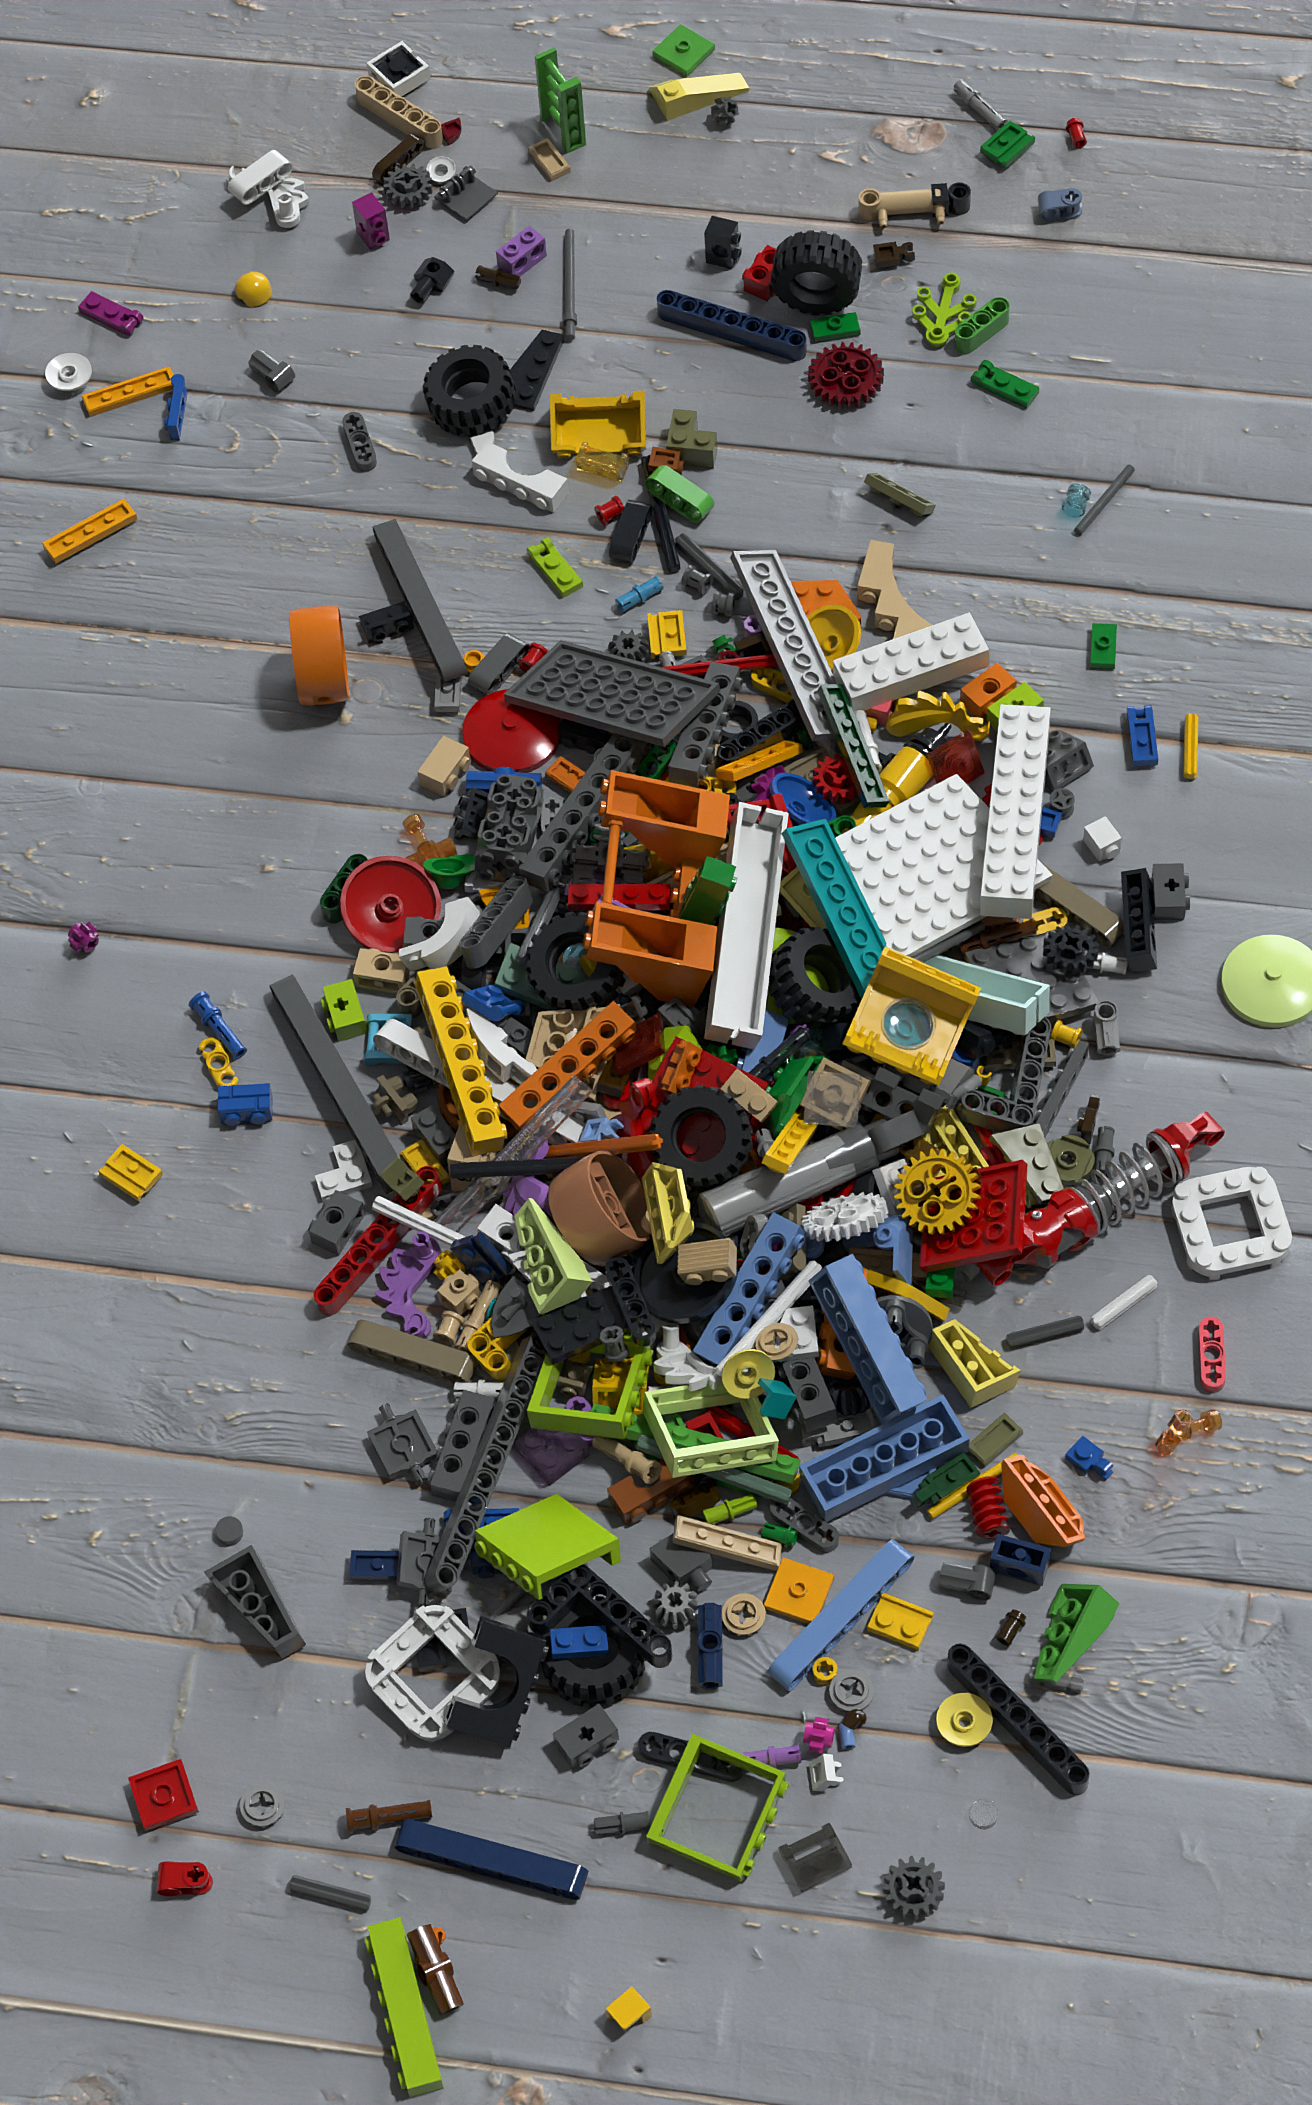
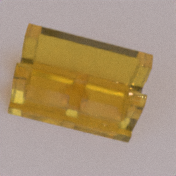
M586 442L582 443L575 458L579 471L621 483L631 461L628 454L616 455L592 448Z

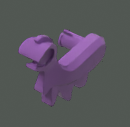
M532 1134L528 1139L535 1143L536 1146L532 1150L525 1149V1160L543 1159L549 1150L548 1139L544 1136L540 1139ZM535 1175L511 1176L514 1179L503 1192V1195L508 1198L505 1210L515 1216L528 1198H532L543 1212H546L553 1218L548 1199L549 1186L535 1179Z
M418 1231L416 1233L419 1238L417 1239L413 1235L414 1245L408 1251L397 1248L393 1250L391 1258L394 1269H388L383 1266L379 1267L382 1281L388 1290H377L375 1294L377 1299L389 1304L386 1307L389 1316L400 1317L405 1320V1333L409 1334L410 1330L417 1329L418 1331L411 1335L426 1339L431 1332V1324L424 1313L415 1307L412 1302V1296L434 1269V1260L442 1251L438 1242L435 1239L429 1238L427 1232Z

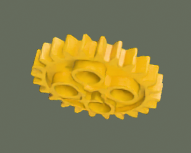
M933 1148L930 1149L928 1157L921 1151L919 1161L911 1157L913 1165L911 1167L903 1165L906 1174H897L902 1180V1184L894 1185L896 1189L901 1191V1193L894 1195V1198L902 1201L896 1207L898 1210H906L901 1217L904 1220L911 1218L909 1222L911 1227L919 1223L918 1230L922 1233L928 1227L930 1235H934L936 1228L941 1235L945 1234L946 1227L955 1232L954 1224L956 1223L964 1227L962 1219L964 1217L972 1219L968 1212L969 1209H978L972 1203L973 1200L981 1199L978 1194L974 1193L975 1190L981 1188L979 1184L973 1183L978 1178V1175L976 1173L969 1174L973 1166L971 1164L963 1166L966 1159L961 1156L956 1160V1153L954 1151L947 1157L946 1150L943 1148L940 1150L939 1155L936 1154ZM944 1167L946 1169L945 1176L942 1179H935V1171L938 1168ZM953 1177H956V1181L949 1183ZM917 1184H924V1192L919 1196H915L913 1194L914 1187ZM936 1187L940 1189L941 1195L939 1197L934 1195L933 1189ZM955 1188H960L962 1190L961 1197L957 1200H951V1191ZM925 1201L922 1207L918 1206L920 1202ZM934 1204H939V1214L933 1217L929 1216L930 1207Z

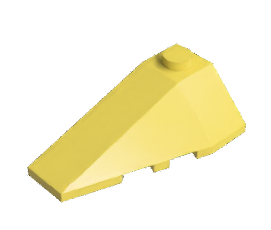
M741 73L667 80L649 87V90L668 121L715 104V99L728 96L732 98L748 92L749 87Z

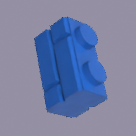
M270 1083L218 1086V1114L221 1123L236 1126L240 1122L263 1124L267 1120H273V1096Z

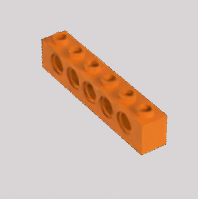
M614 1001L611 1002L499 1104L501 1114L521 1134L527 1130L531 1131V1127L533 1125L537 1126L540 1122L539 1119L545 1113L549 1114L557 1108L559 1101L565 1095L570 1096L576 1091L578 1083L584 1078H590L597 1071V1066L604 1060H610L622 1043L627 1044L634 1038L637 1031L635 1021ZM606 1031L614 1032L611 1038L601 1037ZM587 1048L595 1050L594 1054L590 1056H585L582 1053ZM569 1065L576 1067L572 1073L563 1072L564 1068ZM548 1083L557 1084L554 1090L547 1091L544 1089ZM530 1100L538 1102L533 1108L525 1107V1104Z

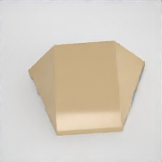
M594 1006L579 1011L564 1009L538 1012L526 1060L533 1063L539 1069L606 1007L596 1008ZM606 1031L601 1037L611 1038L614 1032ZM587 1048L582 1054L590 1056L594 1054L595 1050ZM604 1060L597 1066V1071L590 1078H584L578 1083L576 1091L596 1101L600 1094L599 1091H596L597 1083L607 1061ZM569 1065L564 1068L563 1072L572 1073L576 1067Z

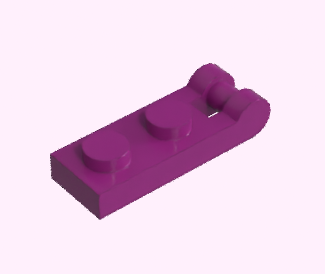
M93 291L78 306L80 313L128 336L134 331V326L136 324L139 325L144 319L139 311H132Z

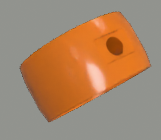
M323 605L289 611L291 648L299 704L314 706L349 700L347 663L339 606Z

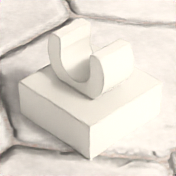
M822 1754L809 1764L813 1791L823 1792L829 1786H837L844 1781L843 1777H837L835 1771L841 1768L842 1765L839 1762H834L832 1754Z

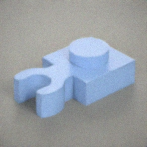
M606 1117L590 1119L585 1125L579 1142L619 1138L614 1132L619 1128H623L624 1125L617 1119L609 1120Z

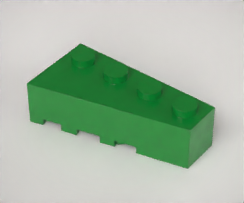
M706 856L695 877L692 878L691 883L687 886L678 918L715 926L724 905L727 904L730 893L735 888L737 877H734L736 866Z

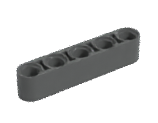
M515 876L508 879L460 940L459 945L468 968H479L485 965L532 904L533 899L527 879L524 876Z

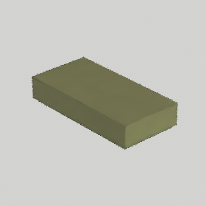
M1004 1412L969 1443L968 1453L985 1468L1023 1435V1429Z

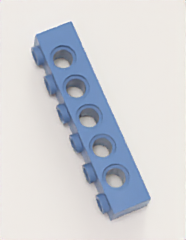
M774 1212L772 1213L741 1266L731 1294L715 1311L696 1344L693 1352L699 1358L717 1367L750 1330L754 1322L763 1315L766 1301L769 1296L772 1297L776 1293L781 1275L787 1273L792 1264V1256L796 1250L801 1249L805 1242L806 1233L801 1226ZM784 1242V1246L780 1251H773L776 1243ZM771 1265L770 1271L767 1274L760 1275V1269L763 1266ZM751 1288H757V1293L754 1297L746 1298L747 1292ZM744 1311L741 1320L733 1321L735 1313ZM725 1334H730L729 1342L720 1345L721 1337Z

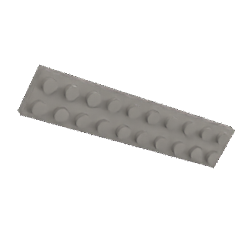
M733 551L730 559L812 741L837 740L817 691L821 684H837L777 551Z

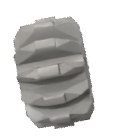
M677 1581L674 1582V1587L671 1588L668 1584L664 1583V1591L656 1590V1599L652 1601V1608L655 1609V1618H662L661 1622L664 1627L670 1622L674 1629L678 1627L677 1623L680 1622L683 1626L687 1627V1619L695 1620L696 1618L695 1611L698 1610L699 1602L696 1601V1592H689L690 1588L687 1583L681 1588Z

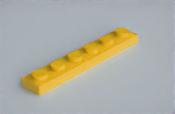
M800 1105L765 1154L762 1164L767 1165L773 1172L787 1174L825 1118L821 1115L817 1119L805 1113L806 1107Z

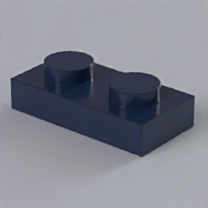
M351 1550L350 1580H397L399 1551Z

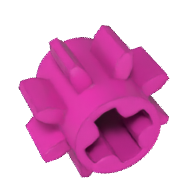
M815 1717L813 1723H806L803 1743L809 1744L810 1752L822 1754L825 1747H832L835 1727L829 1726V1719Z

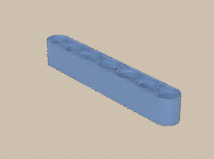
M894 1539L888 1541L774 1660L767 1673L786 1690H793L811 1672L814 1662L821 1657H825L881 1598L882 1593H886L907 1571L914 1561V1555Z

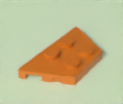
M838 580L790 581L806 617L823 606L841 605L851 610L861 624L860 613Z

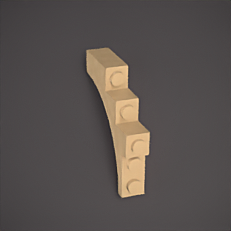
M870 540L858 583V600L866 603H877L875 628L895 631L893 637L895 639L932 626V624L920 617L907 604L898 590L893 575L894 544Z

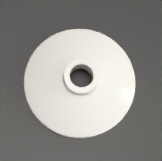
M64 353L56 356L48 363L45 370L46 380L49 385L60 391L79 389L89 381L92 375V367L88 359L77 353Z

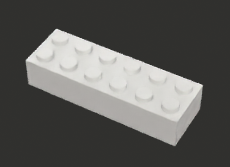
M969 612L833 660V676L837 684H843L853 711H865L871 707L989 667V648Z

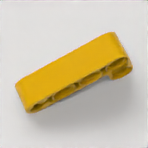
M491 1317L470 1336L467 1346L471 1354L478 1361V1364L494 1380L502 1382L506 1380L512 1365L504 1350L527 1330L512 1336L494 1338ZM487 1345L484 1350L477 1351L480 1346ZM504 1362L500 1368H494L497 1363Z

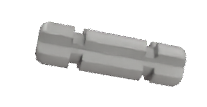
M1032 1667L1030 1670L1029 1682L1032 1684L1040 1685V1683H1044V1686L1062 1690L1071 1688L1070 1691L1077 1693L1083 1690L1084 1677L1073 1675V1677H1069V1674L1065 1673L1056 1683L1037 1682L1034 1679L1036 1667Z

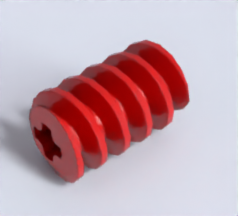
M993 1476L976 1479L966 1488V1492L969 1495L968 1501L971 1505V1514L973 1515V1524L975 1525V1534L982 1538H997L998 1534L1007 1535L1010 1532L1008 1526H1003L1008 1522V1518L1001 1516L1006 1512V1508L999 1506L1004 1502V1499L1001 1496H997L1002 1490L1001 1487L995 1486L1000 1480Z

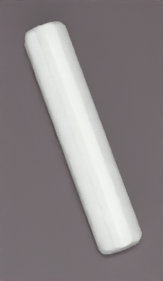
M1152 1275L1145 1276L1091 1317L1092 1325L1097 1330L1104 1328L1155 1290L1158 1284Z

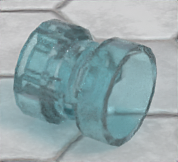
M1071 484L1067 490V498L1063 501L1062 510L1071 517H1081L1085 514L1086 503L1090 500L1091 491L1082 484Z

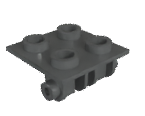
M471 165L469 167L465 166L459 175H454V179L451 178L445 186H441L439 192L434 196L436 200L465 220H468L498 194L497 191L474 176L476 170Z

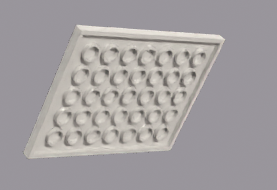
M957 774L835 838L887 943L886 947L911 958L986 917L980 916V902L990 808ZM1038 859L1035 890L1050 882L1053 876Z

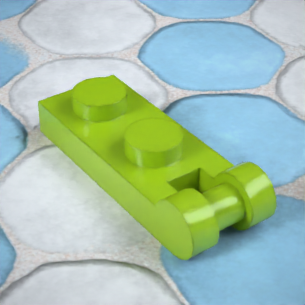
M549 537L542 539L541 543L536 546L531 545L526 548L529 557L563 598L583 587L581 578L554 547ZM546 551L548 555L542 557L540 554Z

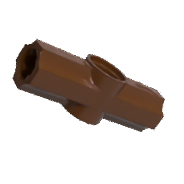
M431 1924L423 1925L408 1932V1940L418 1961L417 1971L424 1986L429 1988L439 2014H446L463 2006V1999L453 1979L454 1970L448 1955L442 1952Z

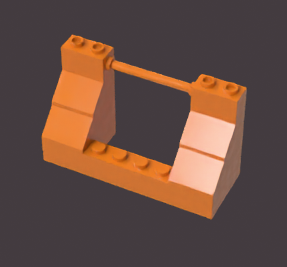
M611 770L608 778L602 780L600 794H604L603 801H600L598 807V816H601L600 826L610 829L602 903L596 902L593 910H588L585 926H589V931L585 933L583 939V948L586 949L585 959L616 965L636 983H640L659 1001L669 1002L677 996L685 1006L694 1007L713 972L717 926L679 919L678 916L688 884L695 877L706 856L716 858L726 839L730 795ZM620 830L630 832L648 850L654 851L674 869L672 881H676V886L672 889L670 903H674L673 910H670L669 916L612 904Z

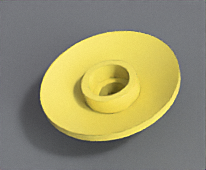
M756 1349L742 1350L732 1355L724 1364L721 1373L722 1383L725 1389L735 1397L742 1399L756 1397L765 1392L758 1384L759 1379L774 1380L775 1367L771 1358L766 1353ZM749 1367H750V1369H749L748 1371L743 1372V1370H744L745 1368H749Z
M957 1693L949 1696L942 1702L937 1711L936 1722L938 1730L945 1740L956 1746L969 1747L982 1742L988 1736L992 1728L993 1717L990 1707L982 1698L971 1693ZM962 1720H967L969 1722V1725L967 1727L960 1726L959 1722Z

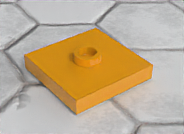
M783 1557L764 1607L766 1610L810 1624L822 1611L835 1575Z

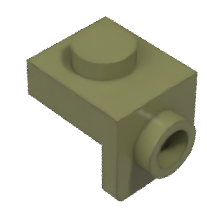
M398 1157L380 1173V1177L405 1201L416 1195L420 1187L425 1183Z

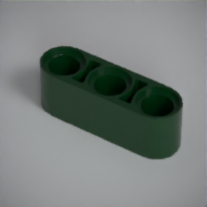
M363 854L351 855L321 896L320 906L322 915L328 923H338L342 920L340 914L342 889L352 871L368 860Z

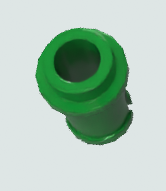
M765 1522L761 1533V1538L782 1543L786 1548L789 1546L794 1547L798 1536V1531L793 1530L791 1526L784 1528Z

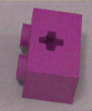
M371 192L353 201L356 232L371 250L389 241L386 210Z

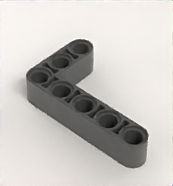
M1046 1017L1039 1023L1036 1022V1025L1026 1035H1021L1009 1100L976 1090H968L963 1093L955 1107V1113L961 1121L1001 1133L1032 1124L1035 1117L1051 1032V1024ZM1016 1118L1021 1119L1023 1123L1019 1122Z

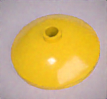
M841 605L823 606L807 617L827 663L833 672V660L856 652L861 638L859 620L851 610Z

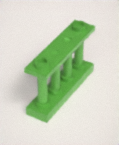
M554 47L534 56L540 118L542 122L550 118L554 119L561 129L562 148L568 154L586 145L581 82L577 77L567 81L558 70L557 50Z

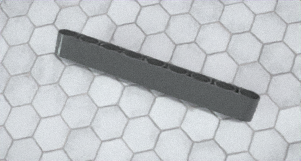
M396 519L373 526L372 529L376 542L412 614L413 620L442 681L447 682L467 675L463 658Z

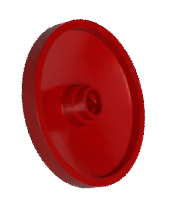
M508 689L486 695L471 707L463 723L464 745L469 747L470 758L478 766L489 772H494L499 767H509L515 770V772L529 773L547 763L559 746L557 733L560 724L559 717L505 702L504 693Z
M379 856L360 864L347 878L340 897L341 918L351 937L366 949L373 948L386 953H399V949L403 947L406 917L420 916L424 919L439 920L441 913V898L433 878L419 864L399 856Z

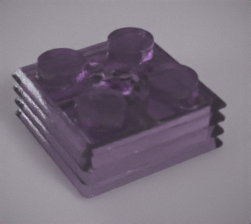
M532 1428L515 1441L517 1451L548 1485L553 1484L590 1455L589 1445L577 1433ZM551 1445H553V1446L556 1445V1446H557V1449H556V1450H554L553 1448L548 1449V1447L551 1446Z

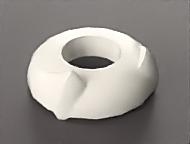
M444 156L433 158L429 161L426 168L430 173L432 181L438 184L449 182L456 172L454 161ZM440 167H445L448 170L444 176H438L435 172Z

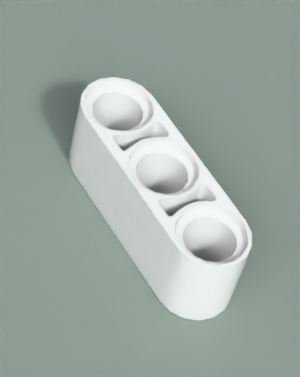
M272 150L233 177L228 184V191L240 202L248 205L287 178L293 169V165L278 151Z

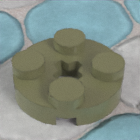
M1063 1135L1061 1139L1055 1141L1053 1139L1047 1143L1062 1185L1077 1187L1079 1179L1086 1180L1091 1175L1094 1169L1095 1157L1089 1148L1090 1145L1084 1139L1074 1135ZM1071 1156L1074 1163L1067 1165L1061 1159Z

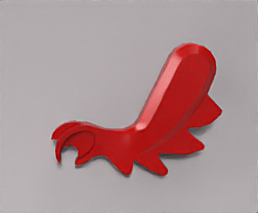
M648 1078L633 1082V1086L630 1087L631 1100L617 1104L621 1114L612 1117L610 1120L617 1119L624 1125L616 1133L619 1138L646 1135L641 1125V1115L652 1104L654 1098V1086ZM651 1150L622 1153V1160L634 1170L641 1181L651 1163H656L657 1161L655 1156L652 1155Z

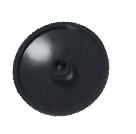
M694 1222L693 1234L688 1237L684 1244L726 1239L721 1231L710 1225ZM652 1239L641 1252L634 1271L635 1280L650 1314L668 1323H690L712 1314L727 1300L737 1280L738 1259L736 1262L735 1278L730 1277L724 1282L710 1280L704 1281L700 1285H690L685 1283L678 1275V1250L663 1264H657Z

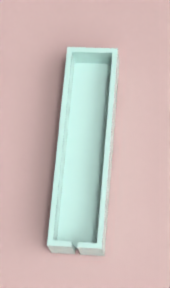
M939 955L924 962L929 966L981 988L967 1019L971 1022H979L992 1028L1008 1030L1017 1035H1026L1036 1025V1022L1039 1023L1049 1013L1050 985Z

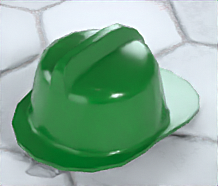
M463 854L444 858H431L423 863V867L430 872V876L435 881L438 889H454L465 881L467 873L476 871L475 855Z

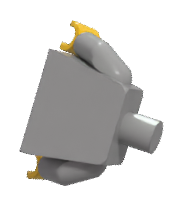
M950 1059L940 1086H935L959 1097L960 1100L966 1091L976 1090L981 1085L989 1084L992 1073L989 1072L988 1075H982L984 1067L979 1066L976 1074L973 1075L974 1071L970 1067Z

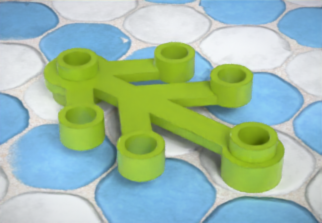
M947 273L942 279L944 293L940 307L931 298V290L928 287H920L917 290V300L924 303L925 306L915 305L912 308V317L918 320L927 330L926 340L935 348H940L946 344L949 335L954 333L956 327L963 322L962 319H967L971 315L969 312L964 311L974 309L977 304L975 295L966 294L963 297V302L950 308L953 294L960 290L961 285L960 277L956 273ZM926 307L937 319L935 324L926 316ZM958 315L957 321L945 326L947 320Z

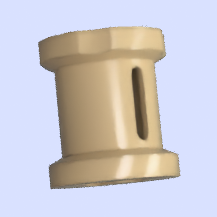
M444 1311L441 1315L443 1320L439 1329L434 1331L433 1336L438 1342L453 1346L456 1343L455 1336L458 1329L465 1320L455 1312Z

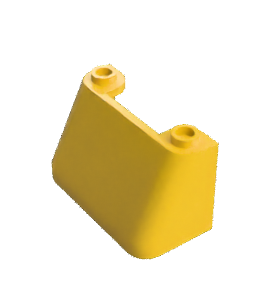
M633 391V395H629V398H627L626 394H621V396L575 398L574 396H569V400L566 397H562V393L550 394L552 453L557 454V458H569L571 454L628 452L630 456L642 455V451L646 450L645 391Z

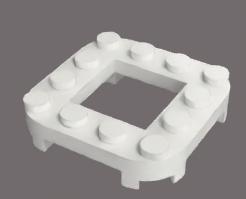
M1238 1168L1188 1179L1175 1187L1171 1213L1175 1217L1187 1255V1265L1190 1270L1194 1269L1199 1274L1209 1277V1280H1219L1221 1274L1270 1264V1268L1277 1267L1288 1255L1292 1233L1276 1184L1265 1168ZM1248 1196V1200L1252 1201L1263 1236L1213 1247L1201 1205Z
M430 1605L418 1608L415 1611V1615L376 1651L372 1650L368 1656L365 1668L366 1679L373 1693L411 1733L428 1742L443 1739L454 1731V1729L446 1727L444 1723L453 1695L483 1704L495 1692L501 1679L500 1667L495 1654L475 1648L471 1643L474 1634L454 1614V1611L447 1606ZM436 1636L471 1674L431 1710L397 1676L396 1672Z

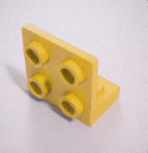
M606 1357L596 1359L592 1386L593 1405L595 1403L614 1409L618 1408L633 1358L623 1359L619 1362L608 1361ZM648 1365L647 1370H646V1371H647V1381H648L649 1365ZM647 1381L644 1387L641 1386L640 1404L633 1411L636 1415L643 1414L644 1393L647 1392Z

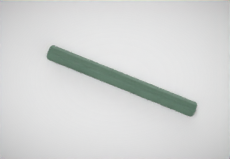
M640 1435L636 1449L664 1459L655 1439ZM735 1468L702 1473L783 1504L789 1502L792 1490Z

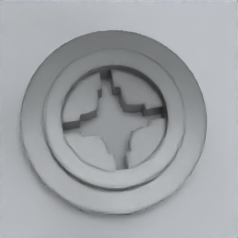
M848 1669L841 1671L832 1679L829 1693L832 1703L838 1706L841 1711L864 1710L872 1702L874 1686L869 1676L864 1672ZM857 1683L856 1692L859 1695H852L847 1700V1691L845 1689H851Z
M268 1783L253 1785L244 1792L240 1800L241 1814L244 1820L252 1826L265 1828L267 1825L276 1824L279 1817L283 1816L285 1800L281 1791L274 1785ZM261 1796H263L266 1804L270 1805L266 1807L264 1815H262L259 1808H255V1806L260 1805Z

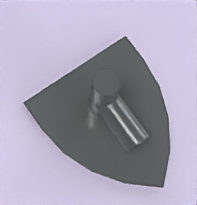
M514 1276L497 1297L493 1309L492 1328L494 1338L521 1333L531 1327L530 1319L541 1315L529 1294L528 1286Z

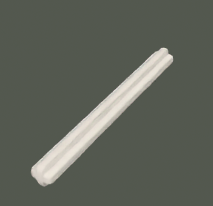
M380 1196L375 1198L372 1205V1210L416 1231H425L429 1237L448 1246H451L453 1241L465 1237ZM510 1263L513 1267L510 1275H513L516 1271V1267L512 1263Z
M810 1261L718 1364L716 1367V1374L721 1377L723 1366L732 1355L739 1351L756 1347V1338L761 1330L777 1323L782 1318L785 1310L790 1308L810 1286L808 1280L822 1269L820 1264Z

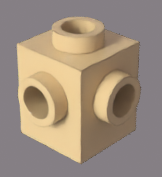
M459 1269L454 1275H449L437 1290L439 1302L449 1311L461 1316L467 1309L474 1308L479 1301V1282L471 1274L466 1275Z

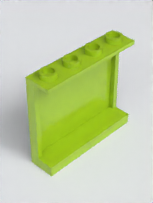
M557 1493L475 1530V1550L477 1554L538 1600L542 1599V1583L593 1559L601 1557L612 1566L621 1562L619 1538Z

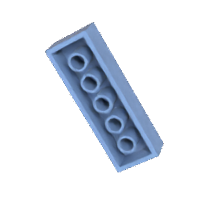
M851 1254L825 1266L808 1281L881 1424H884L918 1407L928 1399L923 1384L917 1380L913 1372L912 1362L901 1349L898 1335L892 1331L888 1323L886 1312L880 1308L876 1300L874 1288L868 1284L863 1275L864 1271L861 1263Z
M941 1395L799 1465V1478L824 1521L828 1522L954 1459L961 1453L968 1452L970 1439L945 1396Z

